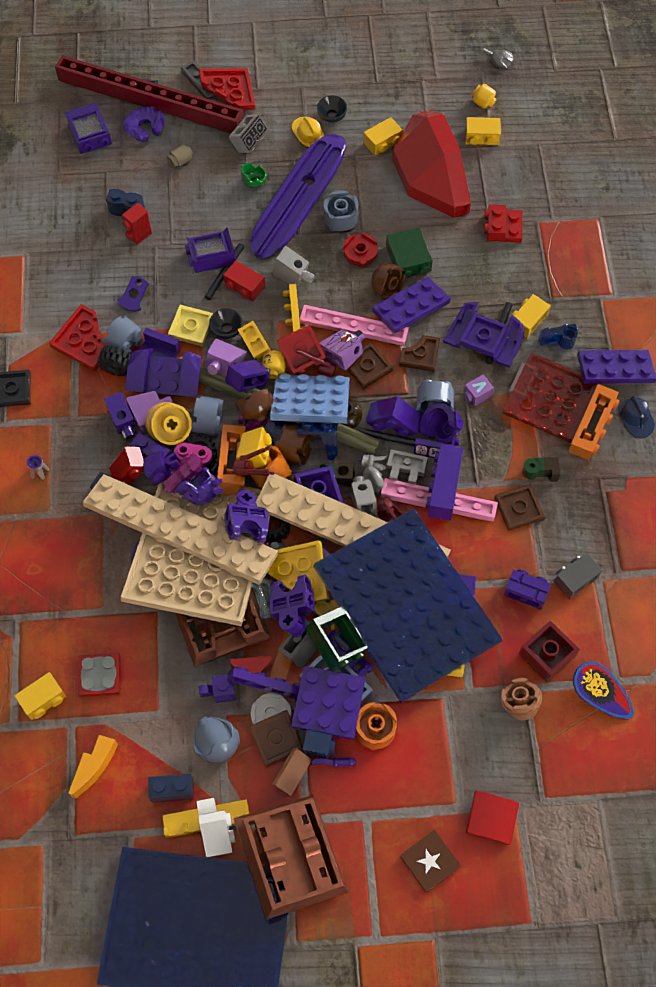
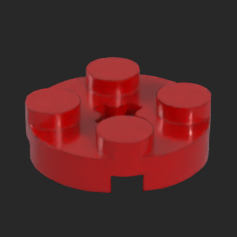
M361 233V235L355 236L353 234L345 240L343 256L351 264L364 268L377 258V242L371 235ZM362 247L364 248V251L362 252L358 251L357 249H361Z

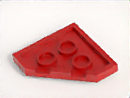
M248 68L199 69L200 83L203 88L233 107L243 110H255Z
M80 304L49 342L51 348L93 371L98 367L97 360L103 345L96 312Z

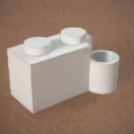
M214 798L197 801L199 824L206 857L232 853L231 843H235L234 831L229 830V826H232L230 813H226L225 810L217 812Z

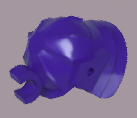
M439 402L428 407L422 415L420 433L436 439L437 442L457 446L460 443L456 437L459 435L460 430H462L464 422L457 411L452 412L447 404Z
M204 467L190 482L186 480L181 482L177 486L175 493L182 495L183 499H187L193 504L205 505L210 503L217 494L223 492V488L218 487L222 479H216Z

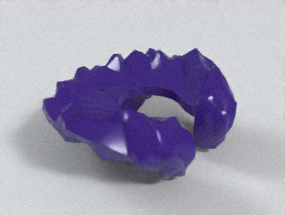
M142 106L141 109H133L123 121L124 131L131 137L136 138V140L148 142L149 135L147 131L139 128V126L148 120L151 122L153 134L159 136L164 127V114L153 106L146 108Z

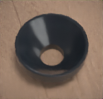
M326 96L318 102L317 112L319 117L326 122H338L345 117L347 104L339 96ZM334 112L337 115L335 117H329L328 113Z
M230 308L217 310L210 318V329L218 338H233L239 334L238 329L242 327V318L237 311ZM226 325L232 327L229 332H223L221 329Z

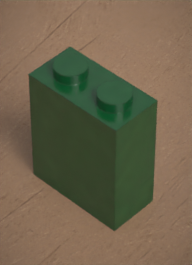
M420 227L386 235V248L392 264L404 269L402 273L405 274V278L432 271L433 260Z

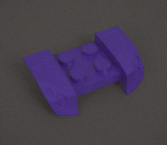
M479 302L464 303L443 343L459 349L461 345L491 356L493 357V362L510 368L524 336V325L513 315L508 325L477 314Z
M154 348L141 349L132 353L127 369L125 390L146 393L156 391L157 394L197 397L201 366L200 355L189 351L184 352L183 359L152 356Z

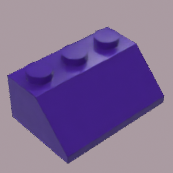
M332 466L294 475L293 482L343 503Z

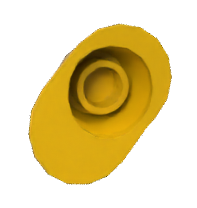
M299 117L292 123L294 134L301 144L306 147H310L316 140L324 136L320 124L313 118Z

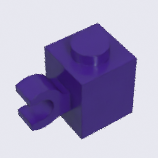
M160 450L143 459L146 476L155 486L164 482L171 475V469H176L180 466V463L177 461L179 457L176 453L165 457Z
M227 675L213 676L212 685L198 686L200 697L214 695L216 703L236 700L234 682L228 681Z

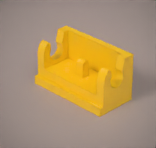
M251 321L239 328L238 331L254 359L257 358L258 362L262 363V357L271 350L254 321Z

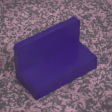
M149 328L144 330L145 341L141 349L154 348L152 356L177 357L181 350L179 339Z

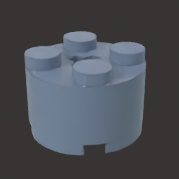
M334 191L324 201V221L330 231H347L354 229L358 221V200L347 191Z
M123 315V319L118 317L110 324L106 330L108 335L106 338L103 336L102 344L106 347L110 346L112 348V346H116V349L122 348V351L126 350L127 354H131V350L135 346L138 347L142 344L144 340L141 337L143 330Z
M423 380L417 389L416 410L423 415L428 407L440 402L447 404L452 412H454V389L449 381Z
M197 396L193 414L195 422H192L193 433L212 436L219 435L223 400Z

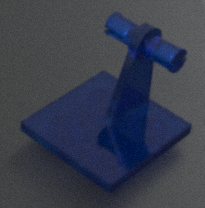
M299 423L297 434L321 435L327 451V458L334 460L338 455L337 429L339 423Z

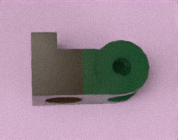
M542 457L527 459L523 466V476L529 480L537 477H550V482H558L560 477L559 458Z
M324 463L320 465V468L332 466L337 484H346L347 487H351L355 478L353 463Z

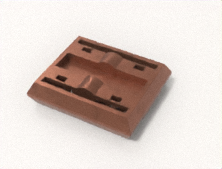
M252 589L248 606L257 631L254 632L251 631L245 615L242 626L194 616L186 619L184 614L175 613L194 667L271 639ZM193 621L204 648L200 652L188 623Z
M314 794L233 819L266 920L348 892ZM304 816H306L308 824L305 825L302 821V818ZM252 824H255L256 827L255 835L259 836L258 844L259 846L262 845L263 848L260 856L258 855L250 828ZM261 831H262V833L265 832L266 837H263V838H262V836H261ZM322 868H324L326 874L324 878H322L320 873ZM271 875L273 879L272 887L277 891V893H275L276 899L280 900V902L276 904L274 902L268 880L266 879V876ZM280 882L282 883L284 888V891L281 892L278 888V884Z

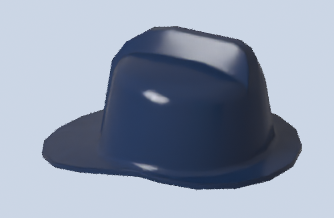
M632 396L621 403L619 414L627 431L637 438H646L654 431L655 423L647 402Z

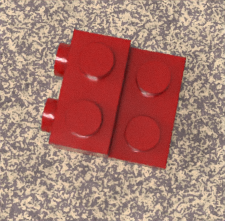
M489 204L488 209H485L484 219L487 220V223L484 225V234H487V241L522 243L523 210H508L506 205Z
M310 324L276 340L293 374L297 373L299 375L307 371L306 367L312 364L314 366L319 365V363L296 353L297 349L320 360L326 358Z

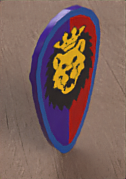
M588 661L582 663L576 669L573 675V686L575 692L582 700L612 717L621 719L633 717L634 711L628 695L605 666L598 662Z

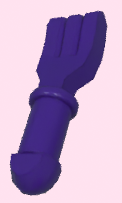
M334 757V760L319 758L313 760L311 765L325 764L335 768L337 766H355L356 760L355 758Z

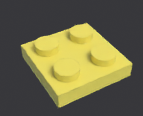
M180 305L168 336L203 347L210 329L209 321L213 313Z

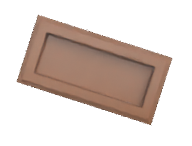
M293 748L272 785L286 795L292 796L312 759L299 749Z

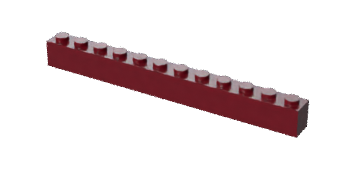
M62 55L55 66L58 80L139 106H153L156 110L228 133H232L244 119L243 109Z

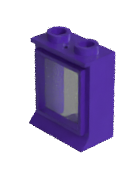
M97 103L65 112L68 126L80 154L112 144L110 133Z
M228 227L223 232L190 239L187 237L188 244L185 245L186 254L190 255L188 256L189 265L194 267L195 273L231 266L236 261Z

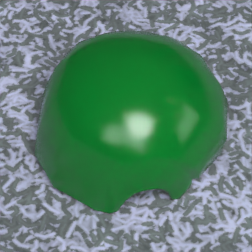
M248 162L241 167V178L245 185L260 187L266 182L267 173L261 165L255 167L252 162Z

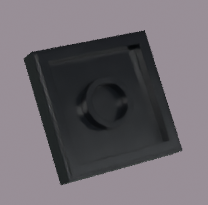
M30 370L0 372V407L31 405Z

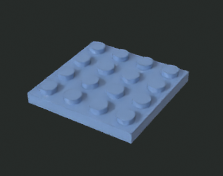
M286 373L278 375L274 387V402L270 414L271 420L347 424L350 377L308 376L306 374L289 375Z

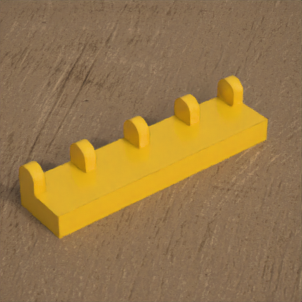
M289 284V290L282 293L283 297H290L291 304H285L284 310L291 311L292 319L285 320V325L293 326L294 332L300 329L296 284Z
M247 799L216 805L217 812L225 810L226 813H230L232 826L235 825L234 818L249 814ZM198 809L163 815V829L166 838L201 832Z

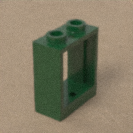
M344 606L313 619L305 627L306 632L330 670L337 667L342 669L349 665L351 660L357 662L365 656L364 652L369 648L368 643ZM335 623L352 649V652L342 657H339L323 631L324 628Z

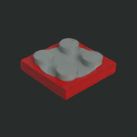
M119 653L78 656L79 697L120 694Z

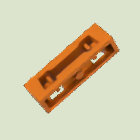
M600 384L597 385L571 443L569 453L588 461L592 454L596 456L600 447L597 442L599 439L603 440L607 431L603 428L605 424H610L613 417L610 412L611 410H616L620 401L616 399L619 392ZM596 408L597 411H603L591 438V434L586 433V429Z
M223 424L217 477L222 479V482L218 484L219 488H223V492L220 493L222 495L237 496L240 488H244L245 477L233 474L234 469H227L228 448L230 451H236L237 457L242 434L245 432L246 426Z

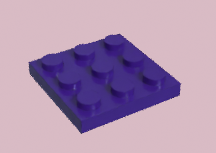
M304 666L291 727L354 740L366 677Z

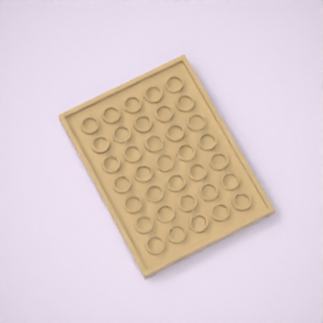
M164 482L158 485L155 497L223 527H225L224 514L228 504L237 502V496L217 494L210 503L196 505L187 499H183V496L178 493H166L164 491ZM246 486L240 488V491L247 490L252 492L256 496V501L261 493V489ZM246 532L240 533L241 535L254 540V537L251 534ZM142 533L121 595V602L242 626L253 582Z

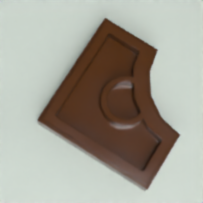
M422 335L421 340L416 345L403 347L399 366L435 372L440 338Z

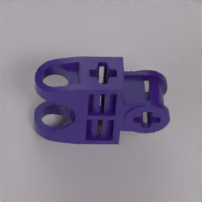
M247 490L239 491L236 497L237 502L234 504L229 503L224 514L228 537L230 540H238L240 533L246 532L251 534L257 543L264 544L269 526L267 509L257 507L256 496L252 492Z
M305 574L298 576L292 590L286 592L283 582L277 581L272 584L270 593V615L278 620L280 628L287 631L292 637L301 636L305 632L306 615L315 613L312 584Z

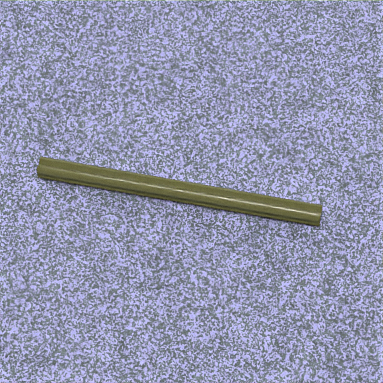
M200 366V383L235 398L241 399L244 397L246 399L250 394L260 391L256 388L238 392L225 382V376L218 373L211 375L204 366ZM292 421L375 456L380 446V440L340 423Z

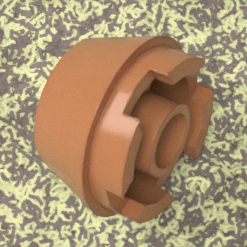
M517 678L512 680L506 689L503 688L501 704L512 717L518 720H528L537 714L542 702V693L537 685L529 682L526 678Z

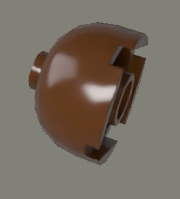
M392 263L382 264L376 268L371 278V287L375 294L388 299L396 291L399 293L405 281V274L402 273L404 269Z
M264 389L250 394L246 399L244 397L236 401L235 405L244 419L249 421L256 420L259 423L268 419L267 415L271 413L274 400L270 389Z

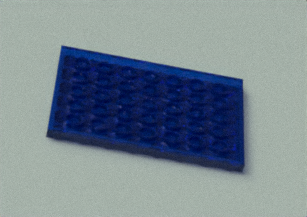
M414 508L313 565L339 608L344 606L366 643L368 653L400 703L503 641Z
M122 847L97 985L108 987H279L288 913L265 919L247 862ZM266 876L275 904L279 903L280 900L276 899L275 896L277 891L272 887V876ZM280 882L278 884V888L281 892L284 891V888L282 883Z

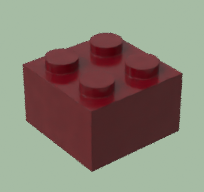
M550 620L522 645L519 655L548 683L577 656L580 649Z

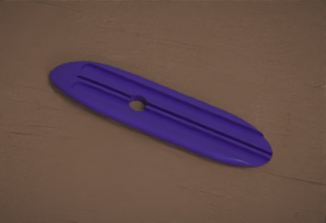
M331 134L319 138L299 158L254 227L251 236V250L255 256L265 258L277 253L296 234L332 180L343 159L346 140L342 136ZM310 179L314 183L308 186V183L304 185V181Z

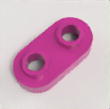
M180 443L174 449V453L179 457L177 460L179 462L183 458L189 457L192 453L202 460V466H207L212 461V452L206 446Z

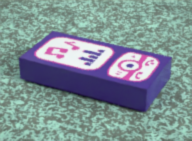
M416 438L413 454L435 458V453L440 451L441 444L453 445Z

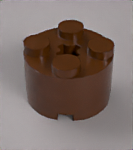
M285 424L281 439H277L275 446L280 450L287 463L302 467L310 457L312 448L309 445L310 441L314 442V433L312 430Z

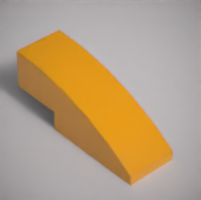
M99 735L92 755L83 753L68 792L72 798H78L106 769L118 746L115 739Z

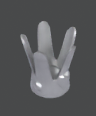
M364 454L363 459L358 460V462H362V469L368 467L369 455ZM374 456L373 461L385 460L387 457ZM373 462V467L377 470L386 469L385 465Z
M33 455L29 457L27 465L30 468L31 478L34 479V472L36 471L42 480L45 479L42 467L49 471V468L43 463L40 456Z

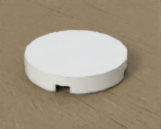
M274 693L263 694L252 705L250 712L252 723L255 724L284 710H288L290 717H292L291 706L281 695Z

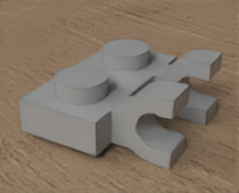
M391 449L386 468L391 470L390 479L397 481L399 472L410 474L408 483L416 485L417 477H424L428 457Z

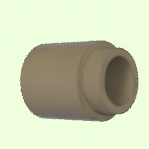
M183 144L171 151L167 156V160L173 168H179L192 159L193 152L189 146Z

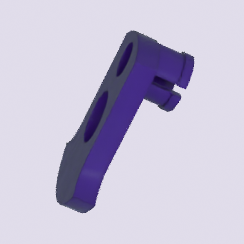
M132 276L124 295L117 299L119 304L128 311L142 310L140 302L149 285L147 281L141 277ZM132 290L139 291L136 298L130 297L129 294Z

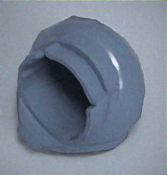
M204 716L197 721L198 725L195 728L193 738L195 754L199 755L201 760L209 763H221L230 759L235 754L240 743L238 730L227 720L217 717Z

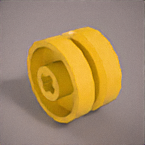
M161 402L154 405L148 411L145 418V427L148 434L154 440L166 445H176L183 442L189 436L192 429V420L189 412L184 407L171 402Z

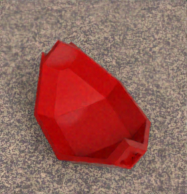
M428 110L413 114L393 149V162L408 196L453 218L469 214L471 198L461 149L444 113Z

